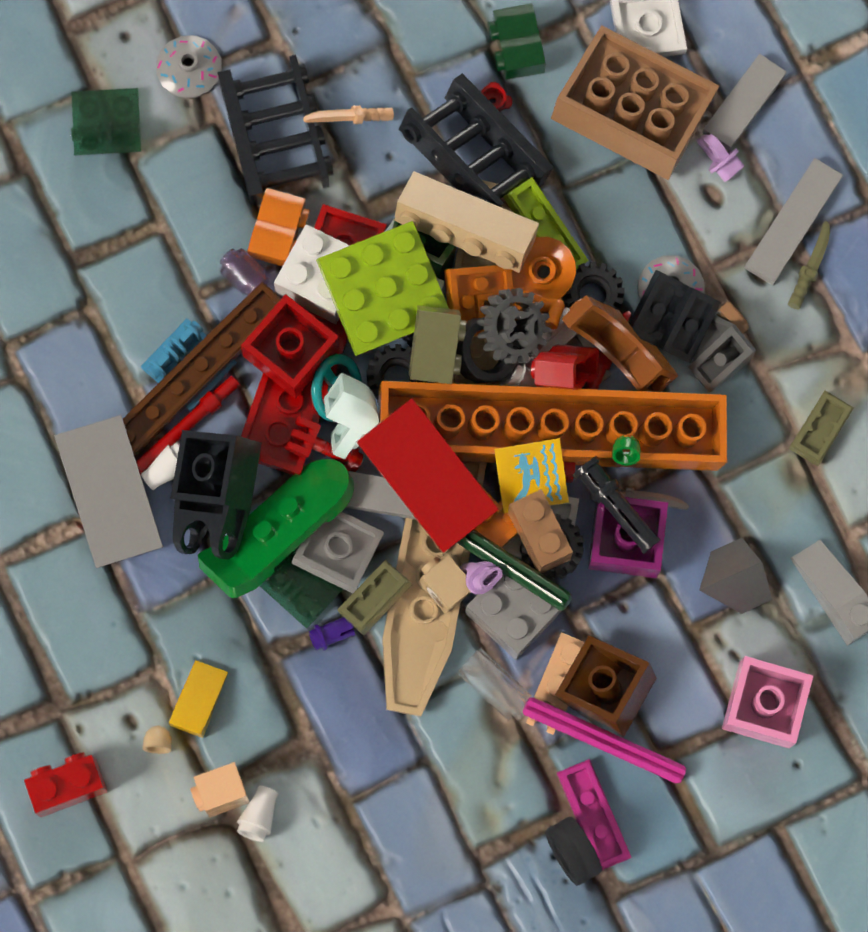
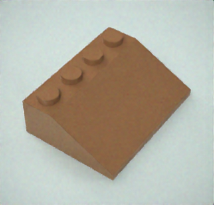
M601 25L557 97L551 119L669 180L711 104L719 85Z

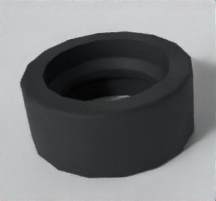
M484 318L468 320L466 322L464 341H458L456 354L462 355L460 374L465 379L476 383L500 381L509 376L517 366V362L516 364H505L504 359L498 360L495 367L490 370L479 369L474 364L470 345L476 332L484 330V326L476 324L477 320ZM511 343L506 344L509 348L518 349L517 346H512Z

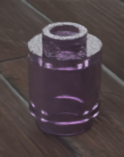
M243 248L237 251L235 249L229 250L220 260L222 265L219 271L220 274L242 295H249L262 281L266 285L270 281V278L265 275L266 270Z

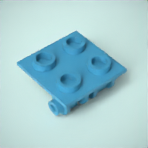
M186 318L140 368L159 383L207 335L202 332L203 328L196 321L193 320L191 322ZM233 360L186 408L191 412L199 404V399L208 391H211L237 362Z

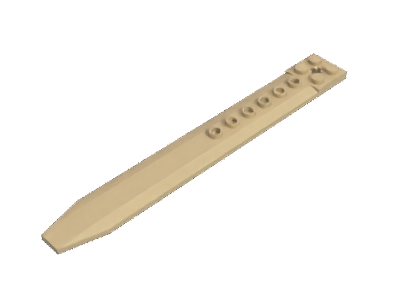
M482 180L490 189L498 184ZM502 197L501 200L504 203L501 208L513 212ZM458 248L454 269L496 265V263L490 260L470 255L463 249ZM488 300L484 301V306H491ZM473 336L470 351L474 364L482 370L494 368L498 363V360L493 359L495 350L485 351L483 348L487 343V339ZM460 373L459 375H453L452 384L501 386L499 381L476 383L465 379ZM462 461L477 482L483 486L487 462ZM405 518L396 569L411 582L412 586L387 611L382 642L386 710L421 717L452 651L460 603L446 614L440 609L419 583V580L424 575L421 569L436 556L443 560L448 555L460 567L464 563H468L470 551L456 543L446 552L442 553L416 519Z

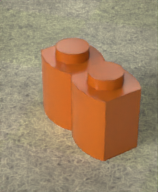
M266 188L248 246V257L283 267L297 241L296 237L299 228L303 229L309 220L310 209L305 208V198Z

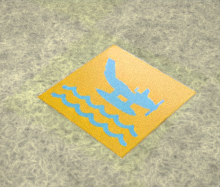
M560 438L494 449L504 513H508L511 503L541 489L550 506L569 502Z

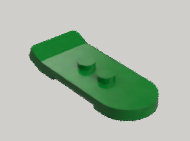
M321 459L305 465L301 475L294 474L249 514L240 547L234 557L227 560L215 557L210 547L198 554L199 568L231 598H238L257 589L274 573L275 567L325 522L332 521L345 509L354 492L352 476L342 463L332 459ZM226 535V536L224 537V541H223V550H224V551L226 550V548H227V546H228V541H229V540H228V535Z

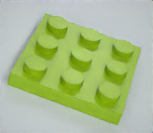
M413 221L316 260L355 356L414 333L418 305L449 309Z

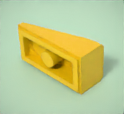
M195 660L173 710L169 725L203 738L228 672Z

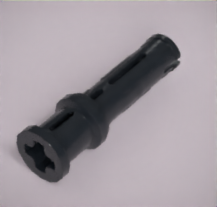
M597 456L593 457L573 474V477L576 480L580 479L593 494L592 500L598 504L603 503L620 526L642 550L641 552L643 554L646 553L661 539L655 535L638 512L618 490L620 487L618 485L619 482L616 479H611L598 464L600 459Z

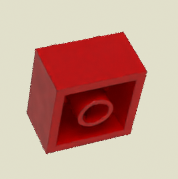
M286 294L241 344L243 357L295 399L313 379L322 361L334 355L340 348L339 336Z

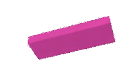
M590 759L557 772L558 779L574 817L593 845L600 860L602 870L631 859L630 852Z

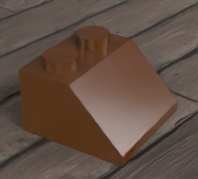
M588 635L555 696L591 723L624 738L657 678L650 662Z

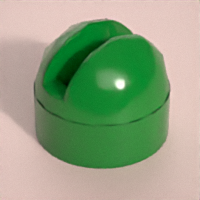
M623 435L616 439L612 451V458L616 463L629 466L636 464L640 460L641 447L635 437L631 436L630 438ZM623 449H629L630 452H624Z

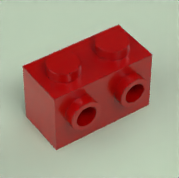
M84 752L77 753L65 758V765L52 769L51 765H46L30 772L32 777L25 779L24 783L36 815L41 818L108 793L97 760L92 754L86 756Z

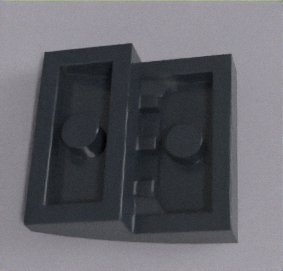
M655 270L629 324L639 338L691 363L721 302Z

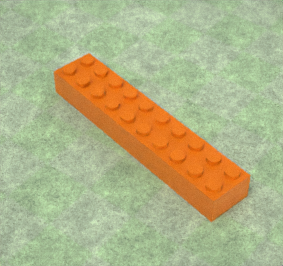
M382 381L378 390L379 423L409 399L413 398L461 461L496 463L494 449L560 438L563 462H575L576 466H583L595 456L600 459L598 464L603 467L718 471L727 463V395L597 389L571 390L548 387ZM624 435V437L630 438L633 436L639 441L641 455L640 460L636 464L625 466L613 460V445L620 436ZM623 449L624 452H630L629 449Z

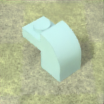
M341 373L324 397L326 418L338 423L330 434L332 453L345 459L352 449H356L359 446L356 441L379 424L375 396L371 389L363 382Z

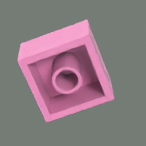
M744 656L738 665L722 729L790 749L797 742L813 675Z

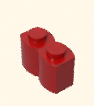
M556 344L548 352H540L531 364V375L535 379V385L571 390L581 389L586 382H593L599 375V349Z

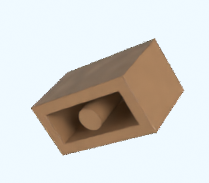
M542 489L509 505L508 514L538 572L542 574L571 559L573 551Z

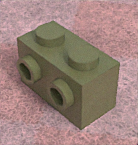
M417 306L409 366L410 379L452 384L453 375H459L462 355L456 354L458 341H464L466 332V320H461L459 310Z

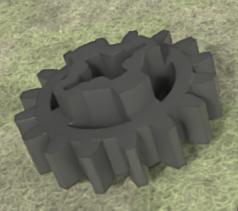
M522 288L511 289V291L510 289L499 290V295L488 297L491 306H481L480 310L485 314V318L477 320L476 324L484 326V331L478 334V338L487 339L483 349L485 351L495 350L493 354L494 360L504 359L505 364L529 362V357H537L539 354L537 346L547 345V341L542 338L543 333L550 332L551 328L544 326L543 321L550 318L549 314H541L540 309L544 303L542 301L533 302L535 295L533 292L523 294ZM514 303L522 308L518 310L515 306H510L509 304ZM511 343L512 346H517L518 349L509 348L506 344Z

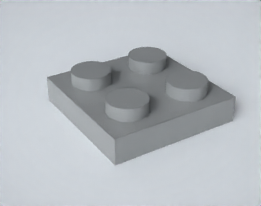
M341 512L332 521L325 522L299 546L291 564L354 593L384 532L349 514Z

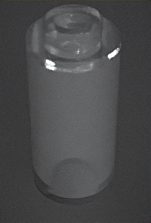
M482 648L477 650L457 674L508 722L513 717L520 721L525 716L523 714L525 703L532 695Z

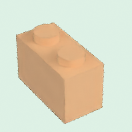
M235 762L193 777L196 786L190 788L195 805L199 812L205 810L210 818L249 804V799Z

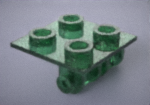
M138 88L71 92L73 118L71 138L74 143V156L141 152Z
M296 548L274 568V573L259 587L307 629L343 589L291 564L298 550Z

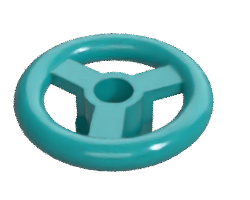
M334 354L324 359L318 366L312 380L311 395L313 405L317 413L329 422L335 421L326 418L325 404L322 399V383L325 380L329 392L339 377L335 376L331 367L341 364L348 369L350 377L362 382L358 366L350 357L344 354Z

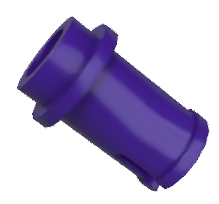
M344 617L320 627L318 624H315L314 629L308 631L315 650L322 648L323 651L327 650L328 645L355 636L353 625Z

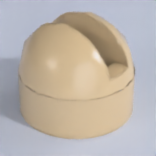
M159 725L151 727L144 736L143 750L154 754L171 752L172 737L169 731Z

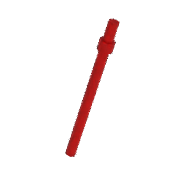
M232 375L212 393L208 391L199 399L200 404L136 461L140 476L167 445L171 447L181 439L182 430L190 431L209 413L213 415L222 407L221 402L240 386L239 382Z

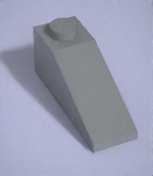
M819 540L791 557L792 562L846 645L848 646L868 634V596L824 543Z

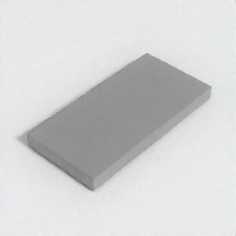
M115 416L54 435L96 568L163 548L122 416Z

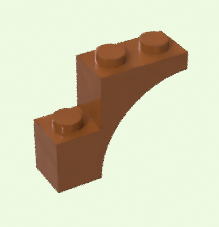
M585 295L582 299L573 303L570 311L562 318L569 329L580 334L606 355L628 378L637 391L662 392L679 376L657 346L641 340L621 312L607 304Z

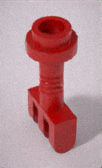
M297 417L295 424L307 431L304 433L300 430L292 429L290 437L302 443L300 446L293 442H287L285 447L287 451L302 458H307L313 449L341 462L347 471L356 472L359 469L363 460V454L359 452V448L352 449L345 459L340 458L332 453L331 443L317 437L321 425L306 418Z

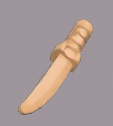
M352 106L351 109L313 112L306 115L303 121L306 123L353 121L354 124H362L363 121L371 120L392 121L394 111L392 107L367 109L361 108V106Z

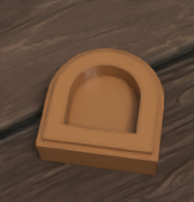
M731 302L724 304L716 313L718 317L735 324L742 334L749 329L748 322Z

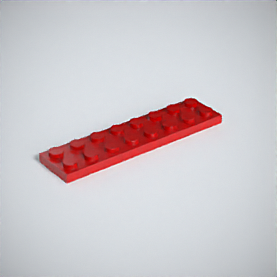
M322 204L314 228L348 245H353L385 232L387 224ZM308 311L339 336L340 348L335 354H343L348 337L340 318L337 324H334ZM340 364L331 367L335 376ZM264 373L262 374L241 437L262 443L258 464L292 475H301L307 458L291 453L285 447L287 442H293L301 446L302 442L290 437L292 429H297L304 433L307 431L295 424L298 416L317 424L320 423L321 416L317 413L312 401V380L295 399ZM325 380L322 383V399L324 402V397L328 393V385Z

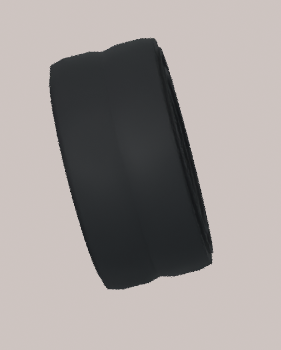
M571 816L567 817L545 831L547 841L554 856L567 877L576 886L585 883L602 872V866L593 845L574 818Z

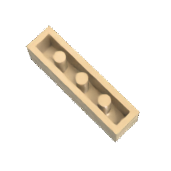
M413 171L397 201L394 221L402 225L413 221L418 231L432 236L439 242L449 243L463 249L470 255L480 256L496 263V265L503 269H511L520 273L535 242L539 223L415 171Z

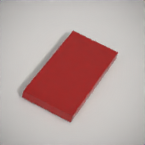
M413 398L409 399L356 441L442 553L446 552L499 510Z

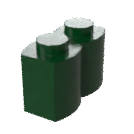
M533 4L493 10V21H488V29L491 41L497 40L499 51L494 52L497 70L504 71L506 80L545 73V56Z

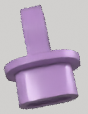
M704 134L696 140L707 156L713 161L709 171L711 174L716 171L724 182L728 181L745 166L736 155L739 152L738 149L727 152L714 135Z
M481 561L477 564L464 563L460 566V569L466 575L467 588L474 594L480 595L488 592L502 578V570L489 561Z

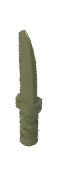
M827 221L822 225L807 265L802 266L798 273V284L795 286L794 292H792L787 303L793 309L799 310L801 308L808 288L817 279V270L826 251L830 236V226Z

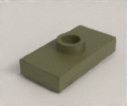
M824 390L788 449L814 465L819 466L854 407Z
M385 560L337 611L360 633L365 635L412 584Z

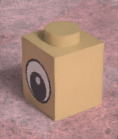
M450 555L446 556L443 560L436 556L421 569L424 575L419 580L420 585L445 614L472 593L467 588L465 573Z

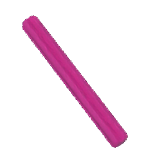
M534 697L529 698L525 703L523 714L673 783H681L685 776L686 767L680 763Z

